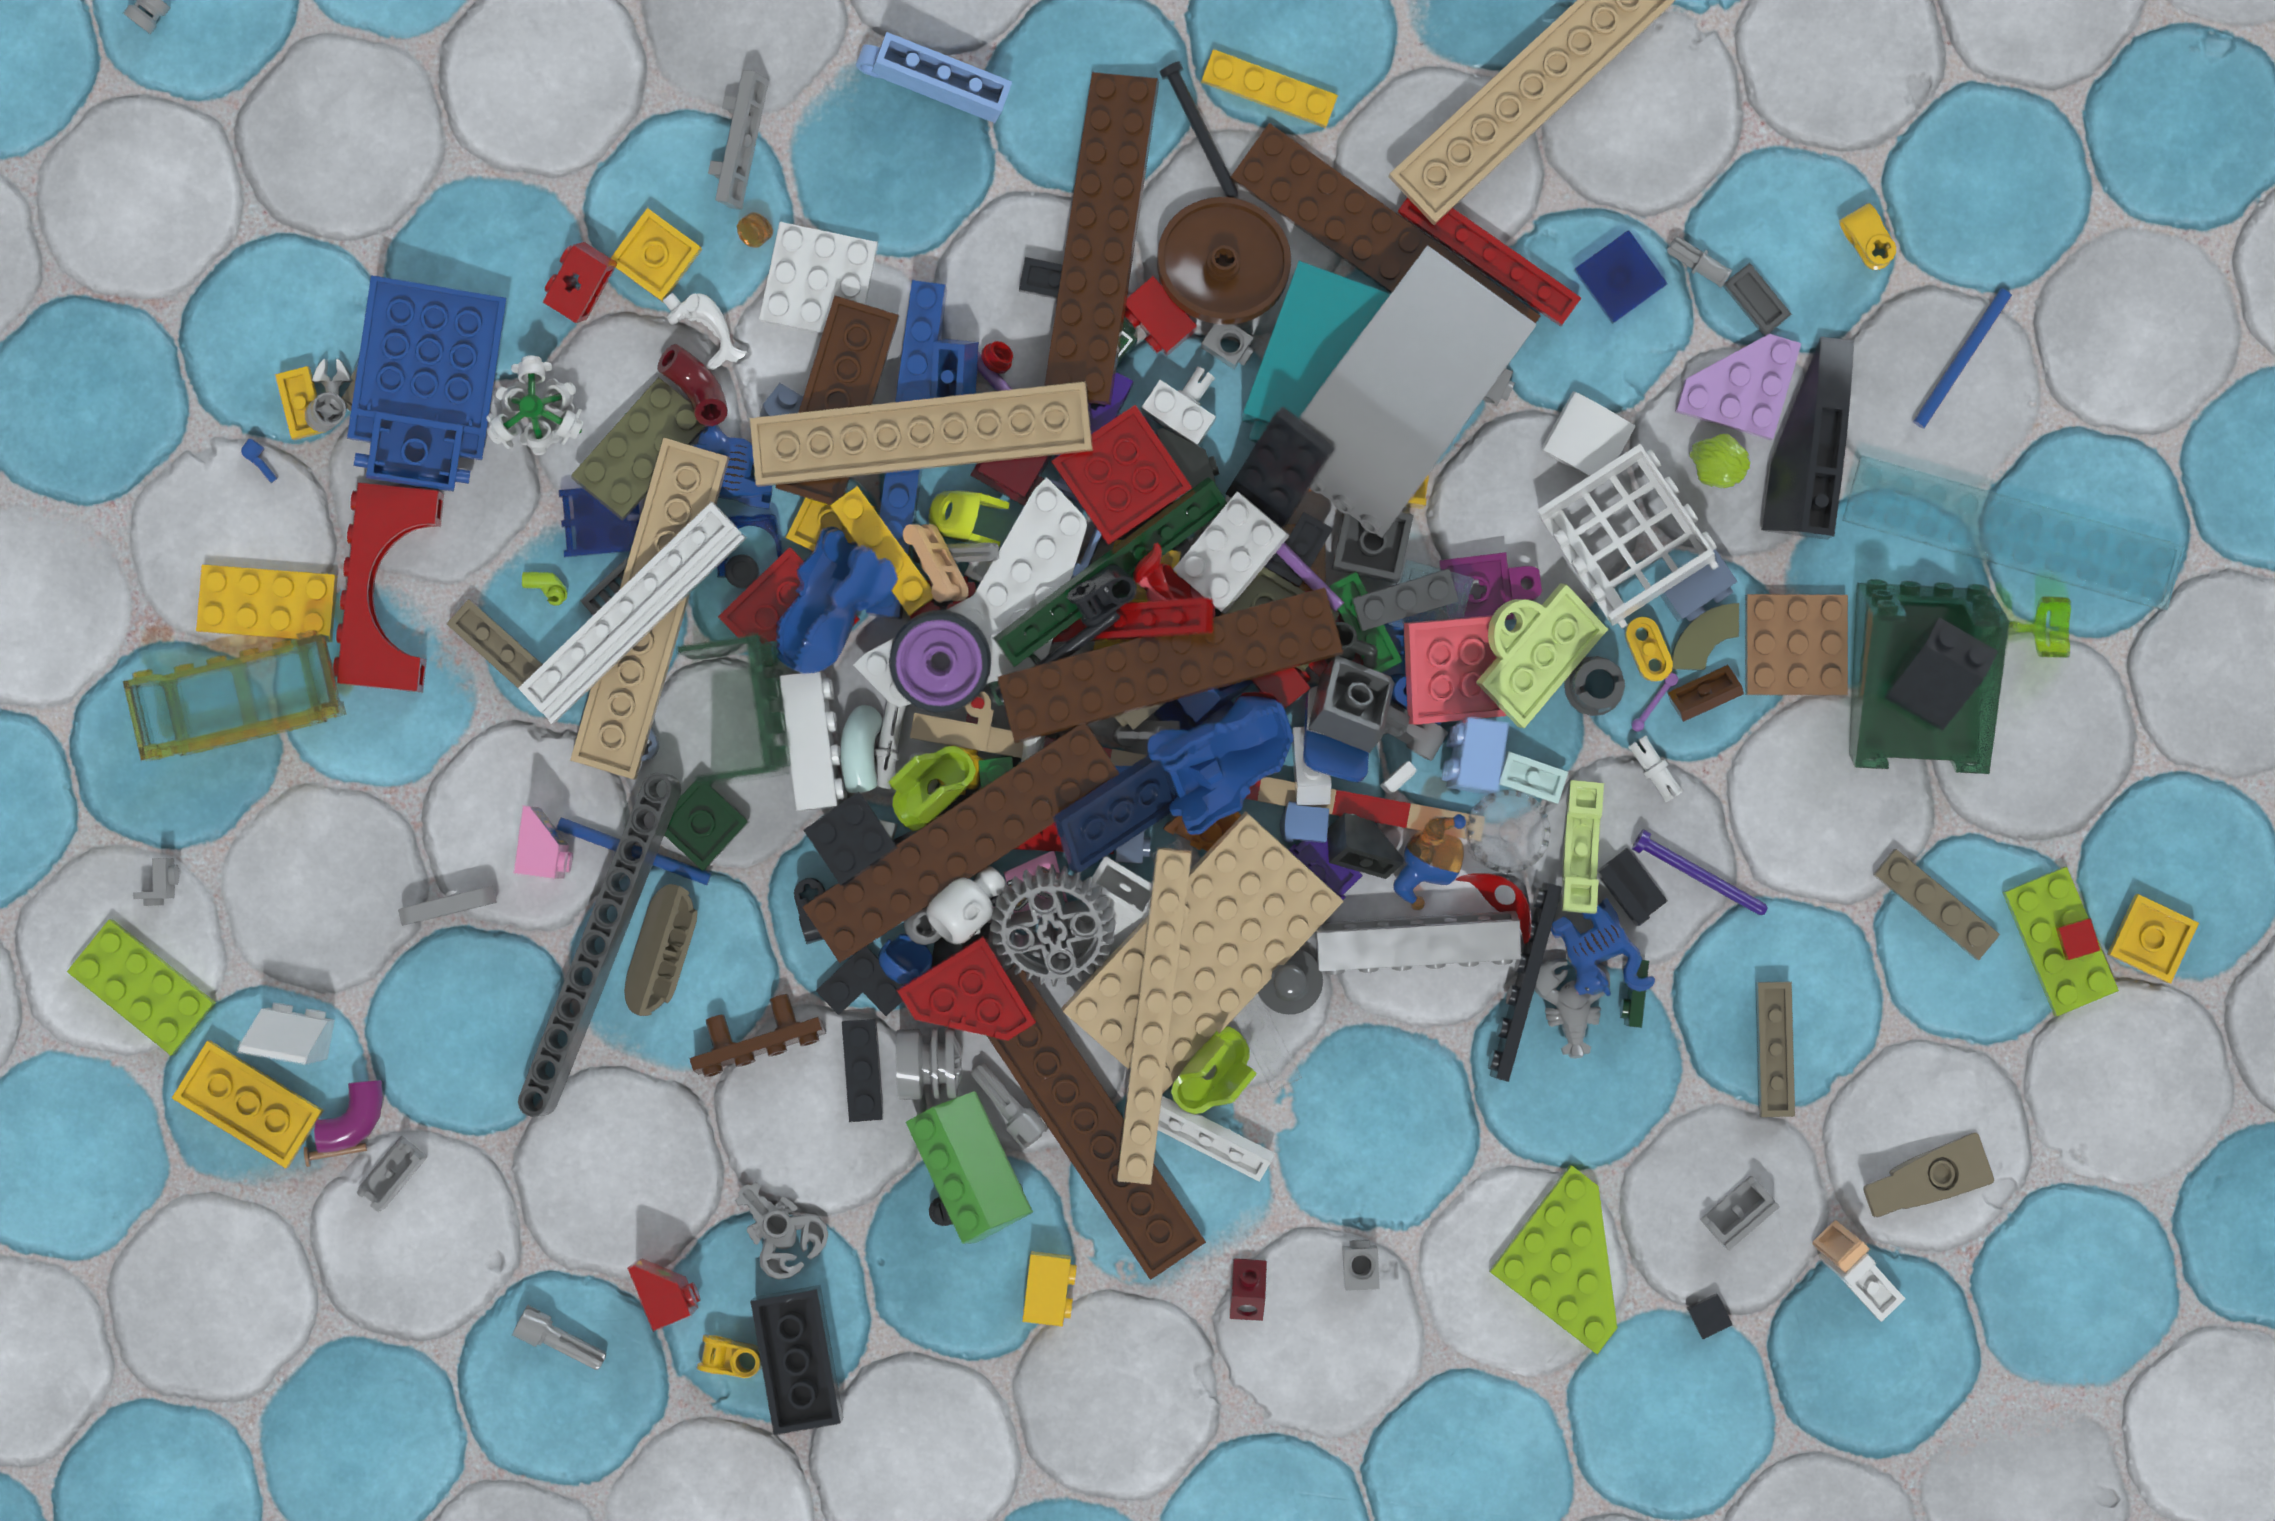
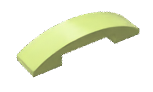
M1570 780L1563 849L1562 911L1597 913L1599 882L1597 880L1604 783Z

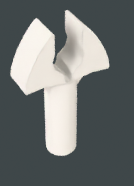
M323 359L316 368L312 381L322 383L325 386V392H332L339 396V387L344 382L351 383L352 381L350 373L343 362L336 359L337 374L332 380L327 375L328 361Z

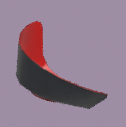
M1473 873L1462 875L1455 879L1456 881L1470 882L1498 912L1516 911L1520 920V929L1524 943H1528L1531 933V912L1527 888L1519 878L1505 873ZM1506 885L1512 888L1515 893L1514 902L1507 905L1500 903L1495 896L1497 887Z

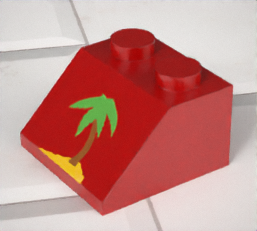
M643 1258L635 1261L627 1268L653 1331L689 1317L699 1308L697 1302L701 1301L697 1287L694 1282L689 1284L686 1276Z

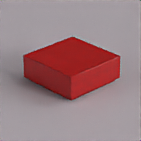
M2091 918L2056 928L2065 960H2072L2101 951Z

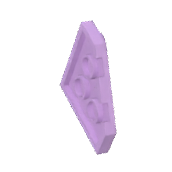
M1768 334L1688 377L1684 381L1675 412L1764 439L1773 440L1801 343Z

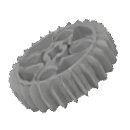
M1051 864L1048 873H1043L1041 867L1037 866L1035 876H1032L1028 870H1025L1023 881L1014 876L1011 883L1012 886H1004L1002 896H998L996 899V907H994L991 917L993 921L990 928L994 932L993 944H999L997 954L1000 956L1006 955L1005 966L1012 963L1016 964L1015 975L1024 970L1027 972V981L1035 975L1038 976L1040 986L1045 978L1051 979L1053 987L1056 986L1059 978H1063L1068 986L1072 975L1081 982L1083 970L1092 975L1095 967L1094 964L1102 966L1103 956L1109 955L1110 944L1114 943L1116 922L1113 919L1114 908L1108 907L1109 896L1100 897L1102 894L1101 885L1091 888V876L1083 882L1080 880V872L1075 873L1073 876L1068 875V867L1064 866L1061 873H1056L1054 865ZM1062 891L1072 894L1080 900L1065 903ZM1047 892L1052 895V898L1043 899L1037 893ZM1027 897L1030 910L1012 914L1019 901ZM1082 915H1087L1093 918L1094 920L1091 922H1083L1078 917ZM1022 929L1025 930L1028 934L1025 936L1016 935L1013 932V930ZM1094 938L1088 949L1079 954L1076 941ZM1041 949L1044 959L1035 957L1027 951ZM1058 952L1066 953L1069 956V958L1060 959L1057 958L1054 954Z

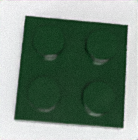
M699 776L680 796L664 836L702 871H705L750 821Z

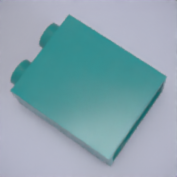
M1298 261L1243 411L1241 421L1253 425L1248 438L1250 441L1258 442L1272 417L1282 406L1298 419L1301 417L1323 384L1391 294Z

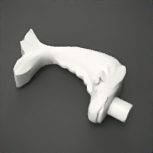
M672 293L663 300L671 311L667 315L670 324H677L684 319L696 320L697 322H702L704 326H708L709 330L713 331V335L720 339V349L709 360L707 369L714 370L720 367L725 360L737 362L747 354L746 351L733 347L726 320L716 303L707 295L695 293L681 303L675 294Z

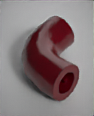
M673 344L668 347L659 359L657 365L658 372L674 382L692 402L696 420L705 426H715L723 422L727 417L728 408L722 388L714 375L700 360L680 345Z

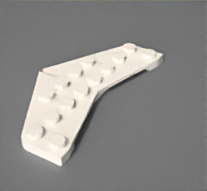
M1048 477L1034 489L998 552L999 558L992 562L974 595L946 610L959 613L970 619L986 637L991 652V671L987 683L998 681V676L1036 665L1030 657H1027L1017 666L1013 667L993 640V637L1071 580L1086 532L1087 522L1085 516ZM893 638L866 652L854 663V667L891 704L905 706L911 703L895 687L889 669V655L894 641ZM1053 639L1034 652L1040 660L1048 656ZM939 651L932 655L931 661L935 668L943 670L949 667L950 658L946 653Z

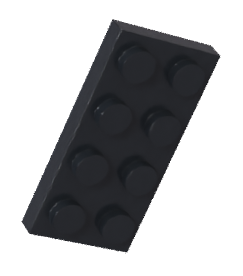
M1282 406L1272 417L1225 494L1232 498L1236 492L1241 493L1279 527L1284 529L1335 451V448Z

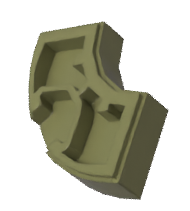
M1739 603L1712 608L1695 618L1681 633L1675 644L1671 657L1673 661L1672 670H1705L1707 658L1716 645L1725 639L1739 637Z

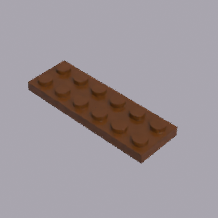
M834 295L798 413L873 405L900 316ZM850 477L776 485L775 488L831 505L845 495Z

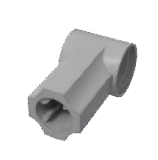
M1392 701L1390 702L1394 709L1408 715L1407 709ZM1436 723L1408 724V728L1404 731L1403 735L1400 737L1392 736L1406 743V747L1413 752L1432 761L1449 732Z

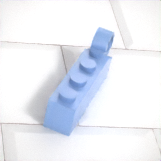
M886 32L881 47L863 45L856 62V67L869 76L883 78L993 123H996L1012 85V81L889 32Z

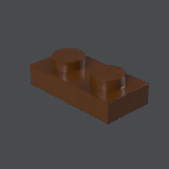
M1729 665L1667 692L1672 706L1683 722L1744 694L1741 683Z

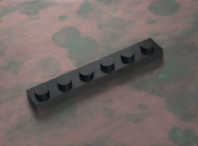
M1543 882L1542 888L1538 887L1535 891L1532 906L1536 909L1533 920H1531L1530 939L1525 946L1524 953L1521 952V959L1515 962L1514 970L1518 972L1515 985H1510L1506 995V1004L1509 1005L1506 1018L1502 1017L1499 1021L1497 1028V1037H1500L1497 1050H1492L1488 1060V1069H1491L1490 1076L1507 1082L1510 1080L1562 886Z

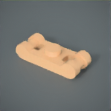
M919 524L907 525L903 530V539L907 544H912L917 552L922 568L928 574L933 584V598L938 602L965 600L968 596V586L937 526L934 524H923L921 526Z

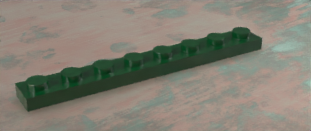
M1209 477L1204 479L993 637V640L1013 667L1017 666L1082 617L1077 606L1070 603L1067 597L1070 590L1076 585L1087 581L1110 565L1121 567L1133 579L1135 567L1152 551L1155 543L1161 546L1163 556L1217 516L1225 507L1227 501L1214 481ZM1122 580L1116 581L1112 586V590L1119 588Z

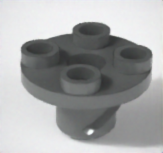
M1299 949L1284 965H1277L1272 972V978L1258 994L1265 1005L1273 1011L1288 1015L1301 1013L1309 1009L1319 998L1323 987L1322 971H1319L1317 961L1309 953Z

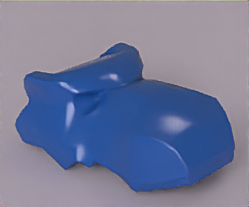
M830 526L822 529L814 552L797 569L800 585L796 592L799 596L796 597L795 601L780 617L779 621L776 622L777 658L786 666L803 674L817 673L836 662L853 628L857 611H863L878 604L891 593L898 578L892 562L886 558L878 560L870 548L859 546L856 541L848 543L844 533L837 527Z
M1239 696L1225 716L1217 723L1205 724L1189 732L1186 730L1166 729L1150 736L1148 754L1152 761L1160 760L1163 769L1167 772L1169 771L1178 795L1169 805L1172 816H1182L1187 832L1193 835L1203 833L1217 820L1240 811L1243 807L1244 799L1251 793L1249 787L1268 775L1280 772L1294 736L1287 714L1281 703L1266 697Z

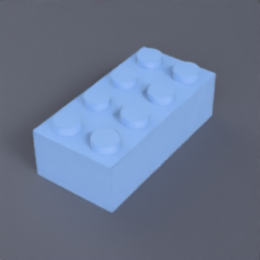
M1467 717L1449 728L1447 747L1452 748L1450 760L1444 761L1441 780L1447 781L1446 788L1479 794L1498 792L1509 723Z

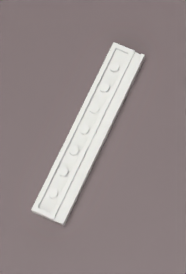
M710 502L518 689L549 719L548 721L551 724H554L747 537L736 528L733 522L714 502Z

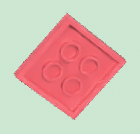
M1493 615L1404 623L1409 724L1418 725L1460 721L1467 717L1481 719L1506 716L1476 683L1497 658L1492 652L1488 640V628Z

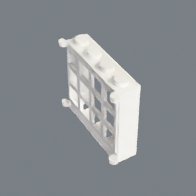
M1638 444L1538 509L1541 520L1611 625L1614 626L1618 623L1622 629L1628 625L1624 620L1625 617L1708 564L1712 570L1719 567L1713 552L1717 548L1713 539L1707 531L1702 534L1694 524L1698 521L1694 511L1689 504L1682 506L1676 497L1680 493L1677 486L1669 476L1665 479L1657 469L1661 466L1658 458L1651 449L1645 451L1641 444ZM1637 462L1650 482L1628 495L1616 475ZM1610 480L1622 497V500L1601 512L1589 492ZM1654 488L1667 508L1646 521L1633 501ZM1583 497L1596 517L1579 528L1574 529L1562 510ZM1628 506L1640 525L1619 538L1607 521V518ZM1672 514L1685 534L1663 547L1651 527ZM1601 523L1613 543L1592 556L1579 536ZM1645 531L1657 552L1636 564L1624 544ZM1690 540L1699 556L1678 569L1668 553ZM1618 549L1630 566V569L1609 582L1597 561ZM1663 558L1672 573L1651 586L1641 570L1658 559ZM1636 575L1645 591L1624 603L1614 588Z

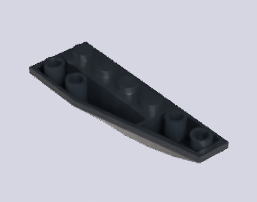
M1828 337L1819 338L1769 465L1761 531L1826 540L1835 536L1848 430L1854 341Z

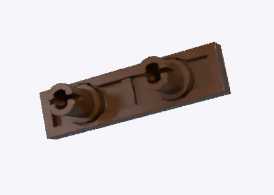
M788 994L769 999L777 1025L775 1031L738 1043L732 1042L724 1015L708 1018L705 1022L713 1049L710 1052L689 1058L692 1069L698 1075L703 1074L704 1077H711L722 1073V1067L735 1063L736 1067H742L756 1061L755 1056L765 1053L768 1054V1057L777 1056L787 1052V1046L800 1043V1046L814 1044L820 1041L819 1036L826 1034L823 1021L816 1017L803 1022H796Z

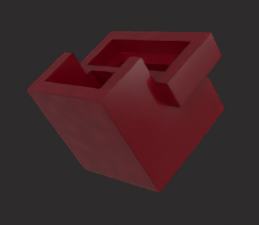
M1053 455L976 463L970 476L1025 507L1034 489L1044 480L1041 475Z

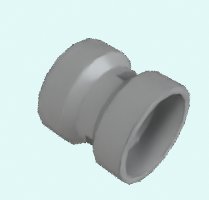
M137 0L134 5H128L123 14L151 34L156 28L157 19L160 16H165L170 7L162 0ZM139 6L143 7L146 11L152 14L153 17L151 18L146 13H144L141 9H139Z
M332 392L322 393L306 407L305 420L313 430L327 432L333 429L345 417L346 405L337 394Z

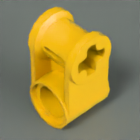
M1867 203L1839 220L1844 235L1854 246L1863 263L1868 268L1881 270L1889 265L1896 254V245L1872 204ZM1875 248L1877 250L1883 248L1886 251L1883 257L1880 255L1874 257L1872 254Z
M703 1335L702 1341L705 1342L702 1360L700 1363H697L698 1370L712 1374H726L740 1378H749L762 1368L758 1346L733 1341L722 1336ZM741 1353H749L754 1357V1369L742 1367L740 1364Z

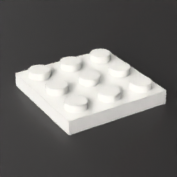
M779 222L759 320L761 322L823 334L834 295L866 305L878 242Z

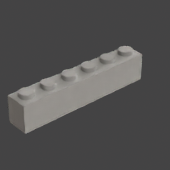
M1516 911L1324 922L1316 930L1319 971H1325L1326 974L1338 975L1344 973L1345 970L1358 969L1363 973H1372L1378 971L1379 968L1392 967L1393 970L1397 971L1409 970L1412 966L1425 965L1431 969H1439L1445 967L1446 964L1459 963V965L1464 967L1477 966L1479 962L1492 961L1498 965H1506L1512 963L1513 960L1521 959L1520 920Z

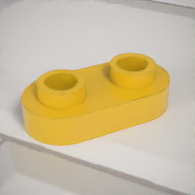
M1638 617L1629 622L1625 629V640L1640 675L1651 682H1658L1667 678L1672 671L1673 661L1656 622L1648 617ZM1638 628H1642L1647 632V637L1643 641L1636 638L1635 633ZM1651 659L1659 661L1660 668L1658 671L1650 670L1648 664Z

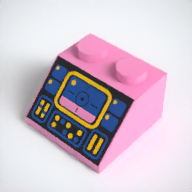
M523 806L514 873L547 878H565V872L570 873L573 861V853L568 852V843L556 830L541 808Z

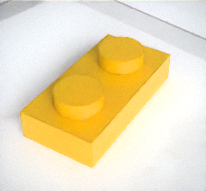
M306 366L275 374L291 439L298 440L325 433L313 430L305 420L306 407L317 397L310 367Z

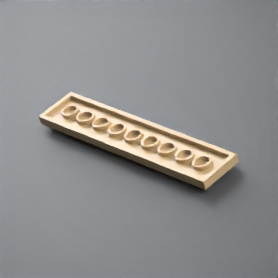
M1577 0L1400 163L1388 177L1426 218L1435 225L1663 14L1675 0Z
M1085 382L750 418L755 481L758 487L1093 451Z
M663 437L620 589L710 502L717 504L730 457ZM690 593L591 688L571 755V761L633 780L637 779Z

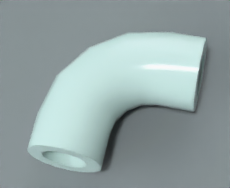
M868 705L856 707L849 715L842 731L840 747L844 790L850 793L870 791L878 784L874 762V744L876 735L882 727V718L875 708Z

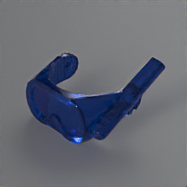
M758 514L754 516L736 515L728 517L737 529L745 526H756L765 529L776 543L777 557L779 558L783 554L776 515ZM728 557L717 566L718 578H726V561H728Z

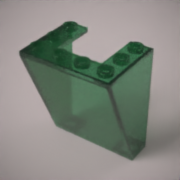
M1879 579L1867 580V583H1857L1849 756L1855 768L1889 769L1887 758L1946 760L1951 762L1956 773L1990 774L2010 620L1991 589L1980 584H1970L1967 588H1957L1952 584L1944 582L1935 583L1934 586H1921L1920 583L1915 581H1902L1900 585L1887 584L1886 581ZM1938 618L1943 619L1998 651L1983 682L1943 731L1884 698L1910 644Z

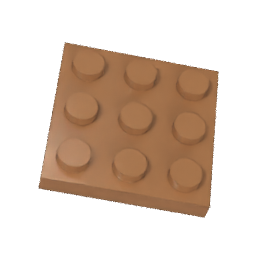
M1745 595V695H1848V595Z

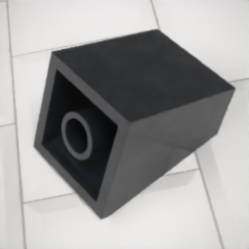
M1938 618L1910 644L1884 698L1943 731L1983 682L1998 651L1943 619Z

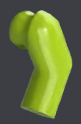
M522 573V588L541 589L548 598L547 601L554 606L561 605L566 600V586L554 573Z

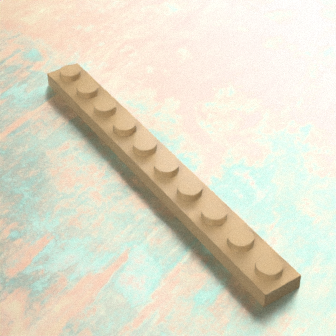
M1158 847L1156 850L1117 1171V1181L1151 1184L1191 851Z

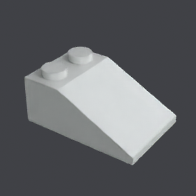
M273 1003L272 1008L260 1010L241 1041L238 1052L301 1064L326 1060L328 1058L335 1020L325 1018L326 1012L306 1009L305 1014L292 1012L293 1006Z

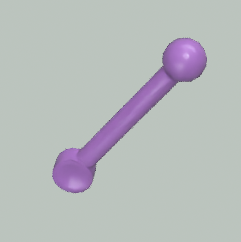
M1670 673L1664 679L1665 683L1639 719L1632 721L1631 726L1634 731L1640 732L1644 729V722L1670 687L1677 684L1678 676L1676 674Z

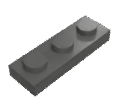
M1450 569L1351 598L1361 631L1459 601Z

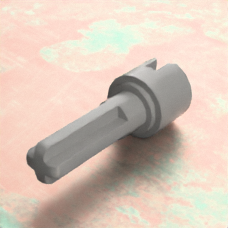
M985 1063L978 1065L971 1072L972 1077L1008 1121L1006 1130L1022 1150L1033 1144L1042 1136L1044 1131L1046 1132L1049 1129L1032 1108L1028 1109L1026 1107L1024 1109L1012 1097Z
M529 1305L526 1306L512 1336L534 1347L537 1344L541 1346L544 1343L595 1370L602 1366L606 1358L605 1351L552 1325L551 1316Z

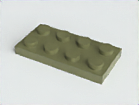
M658 377L572 473L571 479L623 521L648 493L663 437L691 445L706 426L696 420L693 405Z

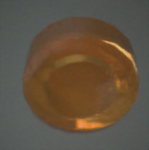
M751 212L738 221L737 233L742 242L747 246L759 248L773 236V228L764 216Z

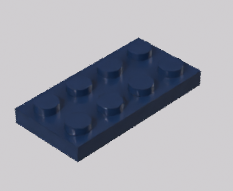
M1147 755L1053 816L1069 867L1073 872L1081 873L1171 813L1169 805L1178 795L1169 771L1167 772L1163 769L1160 760L1152 761L1149 755Z

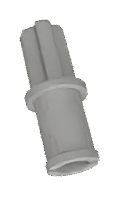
M1681 237L1674 238L1668 247V254L1692 269L1691 273H1699L1717 284L1720 288L1732 272L1730 268L1728 269L1707 255L1709 251L1705 250L1702 252Z

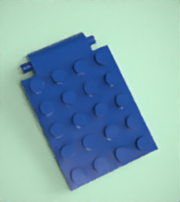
M371 275L347 435L349 440L371 443L369 455L355 453L354 466L367 468L366 478L454 492L455 482L469 484L471 471L457 469L459 457L475 460L483 459L488 425L486 416L490 412L506 298Z

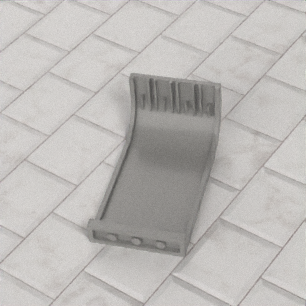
M1427 245L1299 418L1335 448V451L1310 490L1317 494H1322L1332 501L1339 511L1350 514L1361 522L1365 530L1382 538L1537 324Z

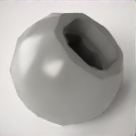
M928 906L904 921L906 934L910 940L917 944H932L942 937L932 927L927 918L926 911Z

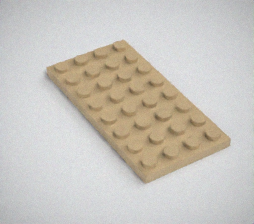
M1246 811L1189 871L1162 1094L1172 1085L1193 1055L1216 1031L1220 1034L1268 983L1277 965H1284L1344 902L1339 895ZM1148 916L1061 1007L1062 1011L1129 1070Z

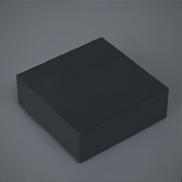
M1717 1293L1686 1308L1701 1339L1712 1336L1733 1325Z

